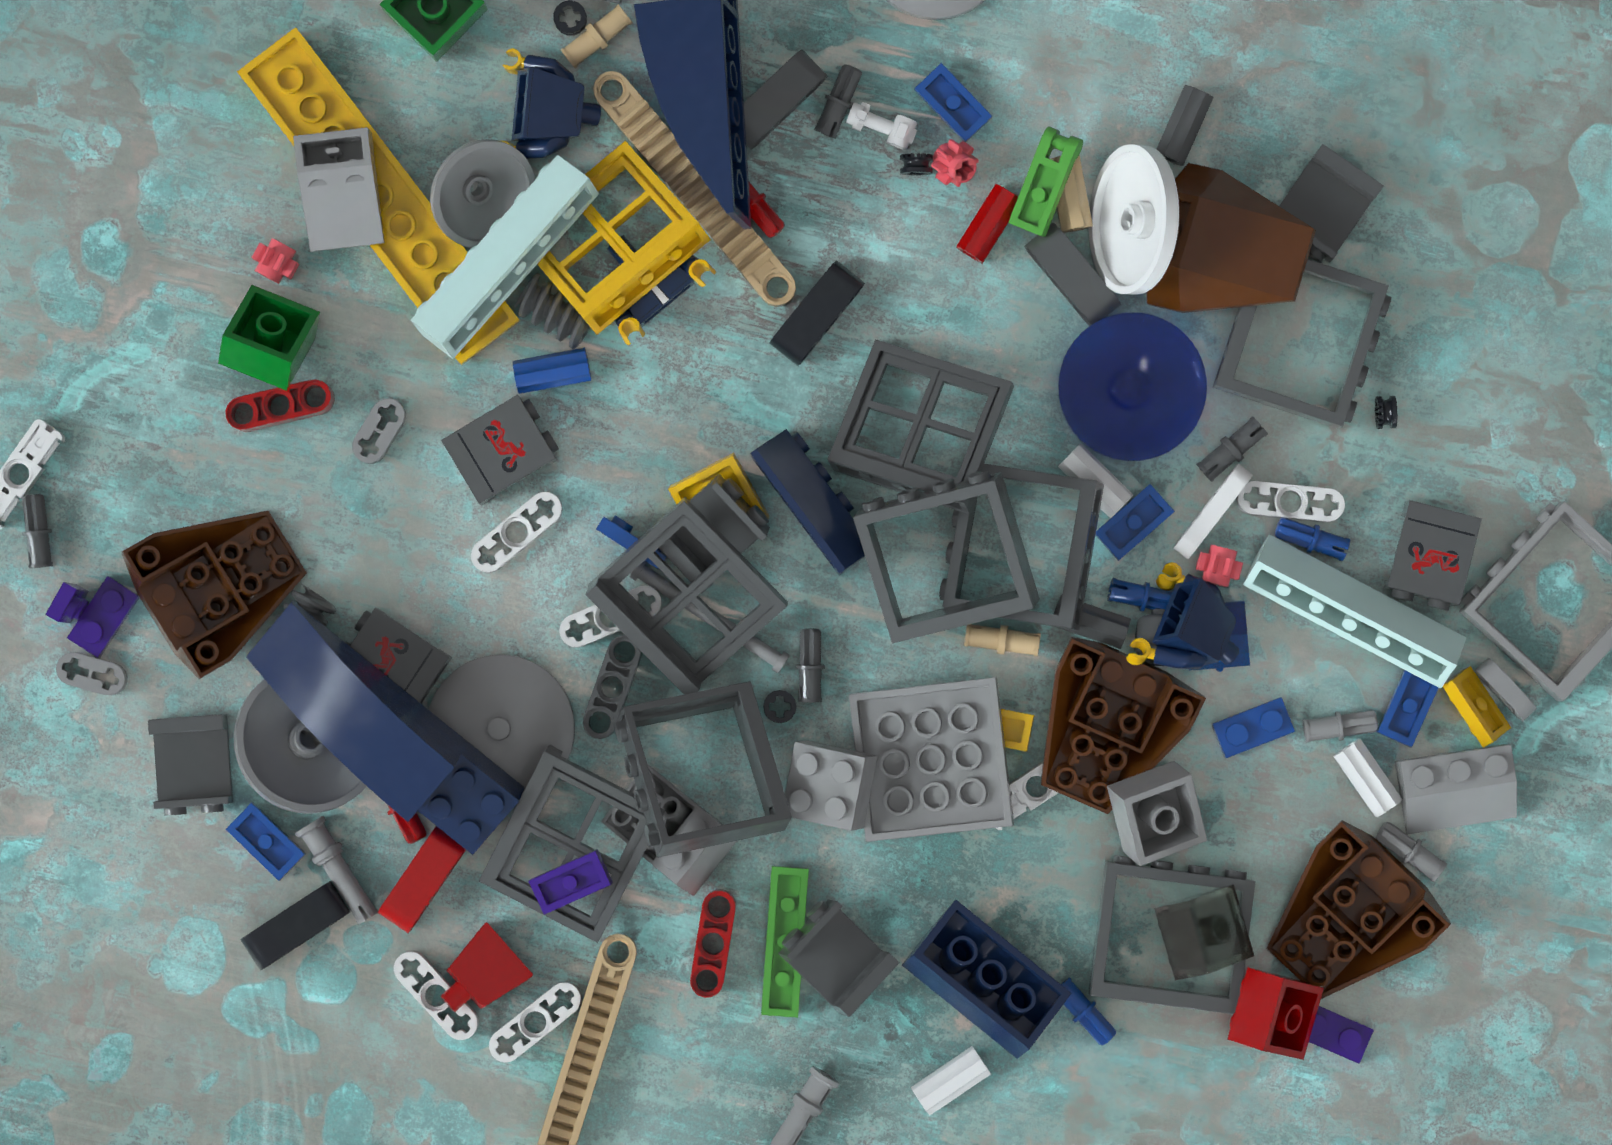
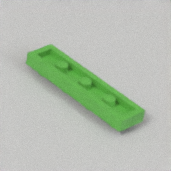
M772 866L761 1015L798 1018L801 975L778 953L784 947L782 944L784 938L793 929L798 928L800 930L805 925L809 868Z

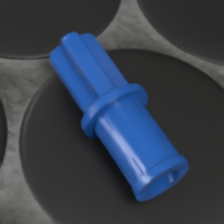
M1285 517L1279 520L1275 530V537L1304 547L1307 553L1316 551L1336 558L1339 561L1345 559L1346 553H1344L1343 549L1348 550L1350 545L1349 538H1343L1320 530L1319 525L1315 524L1314 527Z
M1112 578L1107 601L1137 606L1139 611H1144L1145 608L1151 610L1166 609L1172 591L1150 587L1149 582L1141 585Z
M1070 977L1067 978L1061 985L1072 994L1063 1005L1074 1016L1072 1019L1074 1022L1079 1021L1099 1045H1105L1115 1036L1116 1030L1096 1009V1002L1094 1000L1090 1002L1072 982V979Z

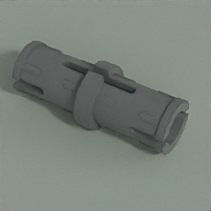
M1252 416L1232 436L1222 438L1220 440L1222 444L1196 465L1213 482L1233 462L1243 460V454L1264 436L1266 437L1268 433Z

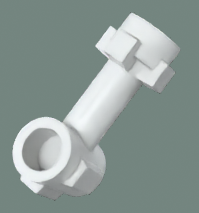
M862 102L861 105L853 103L846 123L853 125L852 129L861 132L863 126L889 135L886 143L906 151L908 145H912L917 133L915 129L916 121L902 115H897L895 121H891L869 112L871 105Z

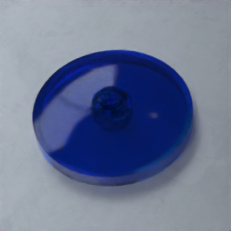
M1145 313L1115 314L1089 326L1074 340L1067 350L1058 376L1059 404L1064 419L1071 431L1084 445L1094 452L1120 461L1149 460L1177 447L1197 425L1202 415L1207 395L1205 368L1200 354L1192 341L1172 323Z

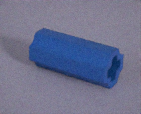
M585 347L513 361L518 394L591 381Z

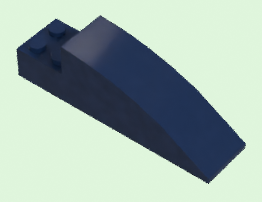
M664 0L634 4L638 35L648 75L661 110L679 147L725 212L743 229H751L738 0Z
M292 601L246 656L295 716L358 779L407 822L419 811L473 855L520 801L524 786L296 602Z

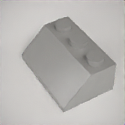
M1511 744L1395 761L1399 793L1403 799L1401 805L1406 834L1517 817V779Z

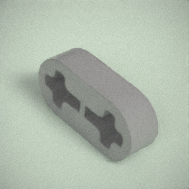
M386 398L378 401L356 434L352 443V450L360 461L367 464H375L381 461L402 429L406 420V411L397 400ZM393 405L396 407L394 413L399 417L397 422L389 421L383 431L378 429L383 421L382 415L379 414L382 408L388 410ZM375 432H378L380 436L375 443L376 447L379 448L376 455L369 453L367 457L363 456L364 448L360 446L363 439L370 441Z
M70 652L59 658L56 664L58 678L70 686L102 695H116L123 691L127 685L128 677L125 669L114 662L82 653ZM75 658L78 659V666L89 669L88 676L76 674L73 680L70 679V672L65 670L66 663H73ZM110 668L114 669V676L119 678V683L111 685L108 690L105 688L106 684L103 680L94 677L96 672L108 673Z
M1487 658L1475 670V673L1483 683L1522 722L1537 709L1525 693L1490 658Z

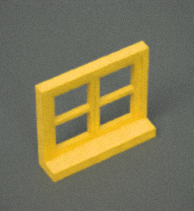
M626 141L585 175L590 178L599 192L626 169L645 192L609 222L590 204L582 214L597 232L561 262L548 251L537 264L596 335L711 240L699 222ZM650 200H653L672 222L634 253L615 230ZM605 239L624 262L586 293L567 270Z

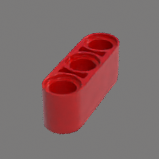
M317 379L290 384L287 391L277 387L234 398L226 407V419L232 427L243 432H251L325 414L333 407L335 394L332 388L323 381ZM315 387L323 388L326 393L324 403L318 407H311L307 401L309 391ZM278 396H286L290 406L288 411L281 416L274 415L271 410L272 401ZM244 404L250 405L253 409L251 421L246 424H239L235 418L236 410Z
M436 826L380 907L378 914L406 933H409L466 849Z
M723 889L711 891L705 897L701 909L690 985L698 996L704 998L717 995L722 989L725 979L736 912V901L729 891ZM722 896L728 900L730 910L726 915L717 917L710 912L709 902L713 897ZM716 933L722 937L724 947L720 952L709 953L704 949L703 938L707 934ZM703 970H711L717 975L718 984L711 990H704L697 983V975Z

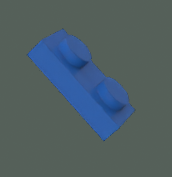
M942 63L914 88V91L964 142H967L992 118V115Z
M1149 484L1096 531V536L1119 561L1175 511L1154 487Z
M616 515L611 521L603 517L596 528L597 531L626 549L638 540L637 537L630 534L633 526ZM658 548L655 552L666 561L667 557ZM649 558L645 560L647 563L651 564L652 566L660 570Z
M1404 670L1376 732L1408 747H1412L1438 691V687Z
M1282 697L1212 723L1224 758H1229L1295 732Z
M251 802L226 828L278 881L306 855L254 802Z

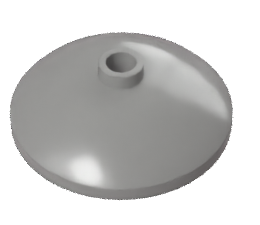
M492 139L473 141L452 152L438 169L431 188V210L439 228L451 240L462 246L472 248L478 245L489 232L491 225L497 219L502 218L514 204L516 197L522 191H526L535 181L534 171L530 163L513 146ZM474 182H478L476 190L470 192L471 185Z

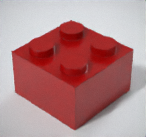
M1247 967L1246 975L1240 985V996L1236 1010L1230 1020V1031L1227 1040L1261 1051L1304 1060L1324 988L1290 977Z

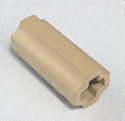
M1080 155L1074 162L1057 206L1060 229L1063 233L1093 227ZM1061 156L1051 159L1059 162Z

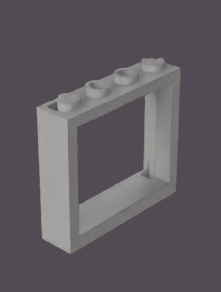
M1565 501L1558 503L1556 506L1549 503L1536 517L1540 522L1531 533L1525 530L1517 537L1511 545L1515 551L1506 561L1500 557L1488 569L1486 574L1490 578L1481 588L1474 585L1464 595L1461 601L1465 605L1459 611L1557 702L1564 701L1612 649V620L1566 671L1554 681L1477 610L1560 520L1612 567V544Z

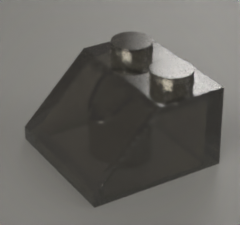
M1234 884L1154 908L1175 981L1209 974L1254 957Z

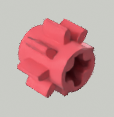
M949 139L948 143L940 145L933 155V163H931V167L938 171L935 178L945 185L951 182L957 187H960L961 183L968 182L974 176L977 168L976 164L979 162L976 157L971 155L974 148L964 141L958 144L953 139Z
M273 238L268 246L259 242L251 257L259 262L254 271L278 284L283 276L292 279L299 266L296 261L292 260L296 251Z
M1210 545L1209 553L1201 552L1199 554L1195 570L1203 571L1202 579L1204 581L1228 588L1230 579L1239 580L1243 563L1235 561L1237 551Z

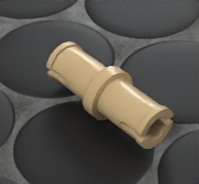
M618 4L594 25L591 22L586 25L585 28L587 30L565 48H562L561 51L572 66L577 68L580 63L599 48L602 50L609 46L607 42L628 25L633 24V22Z
M969 624L966 628L964 646L997 650V654L1002 655L1007 651L1038 657L1041 633L1008 630L1006 625L994 628Z

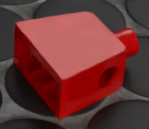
M486 922L447 969V972L456 982L440 996L454 1012L470 999L482 1009L529 980L533 973Z

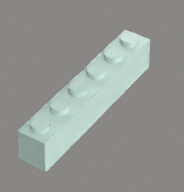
M559 155L551 163L546 164L527 190L522 191L516 197L514 204L503 217L497 219L491 225L489 232L479 244L467 252L465 259L455 271L443 279L439 289L431 298L418 307L411 321L422 336L454 359L599 195L590 178Z
M1270 534L1256 554L1243 583L1244 586L1440 689L1457 666L1467 638Z

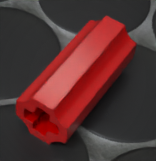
M995 184L956 248L973 260L983 264L1007 226L1018 196L1004 187Z

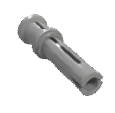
M321 816L295 834L298 838L302 837L314 856L312 858L313 863L323 866L359 925L366 921L367 916L370 918L378 913V910L375 909L340 854L343 851V846L340 842H335L324 824L326 821L325 817Z
M812 1066L809 1070L810 1077L800 1093L794 1094L792 1101L794 1106L770 1145H796L812 1118L822 1114L823 1108L821 1106L831 1090L838 1088L840 1083L826 1072Z

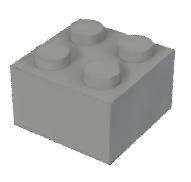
M809 740L795 742L785 791L792 818L849 831L863 829L877 755Z
M1175 761L1107 786L1123 852L1139 866L1207 841L1192 775Z

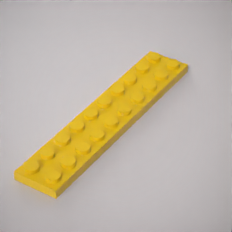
M295 27L237 72L293 146V136L366 127L371 131L384 243L370 245V247L418 308L423 302L428 301L439 289L443 279L448 274L453 273L463 262L467 250L442 232L433 217L431 203ZM506 301L501 304L455 356L461 365L465 364L520 322Z

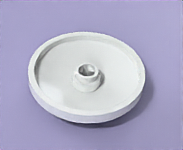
M1128 144L1119 147L1108 157L1097 176L1090 201L1093 227L1088 228L1092 259L1099 276L1106 283V286L1119 294L1138 295L1151 290L1161 280L1170 264L1178 235L1179 199L1175 178L1165 157L1151 146Z

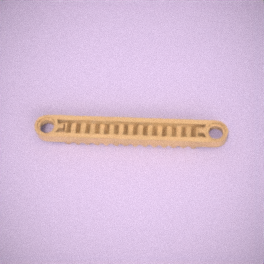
M608 71L599 75L593 87L595 99L622 133L699 222L701 227L763 301L774 307H782L790 303L796 292L795 280L752 227L751 229H743L725 212L679 147L673 133L627 78L615 71ZM614 80L621 84L623 88L622 95L614 101L606 100L601 93L602 86L606 82ZM778 277L784 279L788 284L786 295L782 298L771 297L767 292L768 282Z
M615 933L609 935L604 939L599 948L537 1145H577L637 955L635 942L626 934ZM621 941L627 945L629 956L624 962L617 963L608 957L607 951L611 943Z

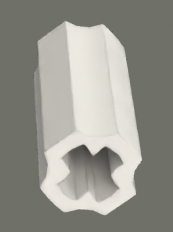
M1081 443L1058 466L1069 477L1095 480L1104 484L1100 509L1110 519L1133 496Z
M1361 739L1350 743L1333 756L1375 817L1383 815L1403 800Z
M971 1046L913 1085L911 1089L930 1116L991 1075L976 1050Z

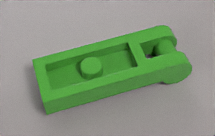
M1050 126L1045 129L1008 223L1046 237L1074 162L1082 150V139L1075 136H1070V138L1062 136L1059 130ZM1053 149L1062 151L1059 162L1050 159Z

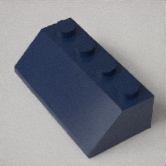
M786 429L751 452V458L840 576L865 557L854 519L850 515L854 507L842 491L835 495L827 483L832 478L820 462L813 465L805 453L810 448L800 434L796 432L791 436Z
M956 899L902 964L904 968L1017 1059L1030 1050L1072 994Z

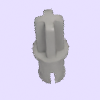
M1375 711L1341 715L1340 712H1335V716L1302 720L1306 743L1330 738H1338L1339 741H1343L1345 736L1378 731V719Z
M1390 822L1385 823L1377 833L1376 839L1401 857V863L1404 865L1409 863L1430 878L1432 882L1438 879L1447 866L1445 861H1442L1421 845L1422 841L1420 839L1415 841Z

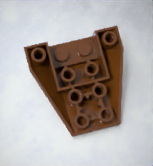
M1188 163L1175 178L1179 199V227L1173 256L1161 280L1151 290L1146 292L1147 304L1180 313L1295 302L1316 230L1223 170Z
M269 511L153 533L121 552L135 590L174 654L198 679L230 662L307 574Z
M1071 637L1055 669L1040 783L1044 787L1109 814L1113 809L1107 786L1153 769L1190 732L1206 697L1170 673L1144 662L1140 665H1132L1127 661L1126 657L1128 654L1101 642Z
M1341 820L1316 845L1266 949L1300 981L1324 988L1321 997L1323 999L1424 951L1451 925V922L1429 889L1377 839Z

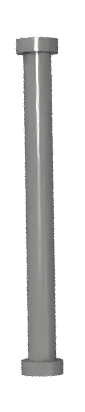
M646 561L642 562L629 576L635 581L637 578L671 600L681 592L675 584L647 567ZM692 602L685 607L686 610L720 631ZM713 610L731 629L736 625ZM755 636L743 645V647L774 666L772 670L776 673L780 672L790 656L785 651L781 654Z

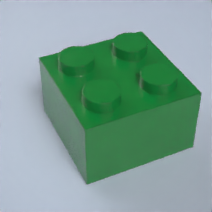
M383 0L379 4L383 11L436 62L488 10L483 0Z
M251 285L222 335L218 364L287 391L315 341L320 311Z

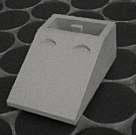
M366 127L293 136L297 174L310 252L384 243L371 131Z
M648 765L659 806L666 810L663 820L668 836L724 825ZM635 780L626 789L633 794L637 790ZM613 806L601 822L628 844L639 819ZM737 841L659 858L656 856L654 846L650 847L648 845L642 857L673 883L694 896Z

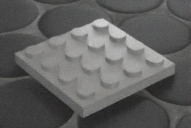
M997 677L849 694L855 751L877 755L864 824L866 842L1014 826Z

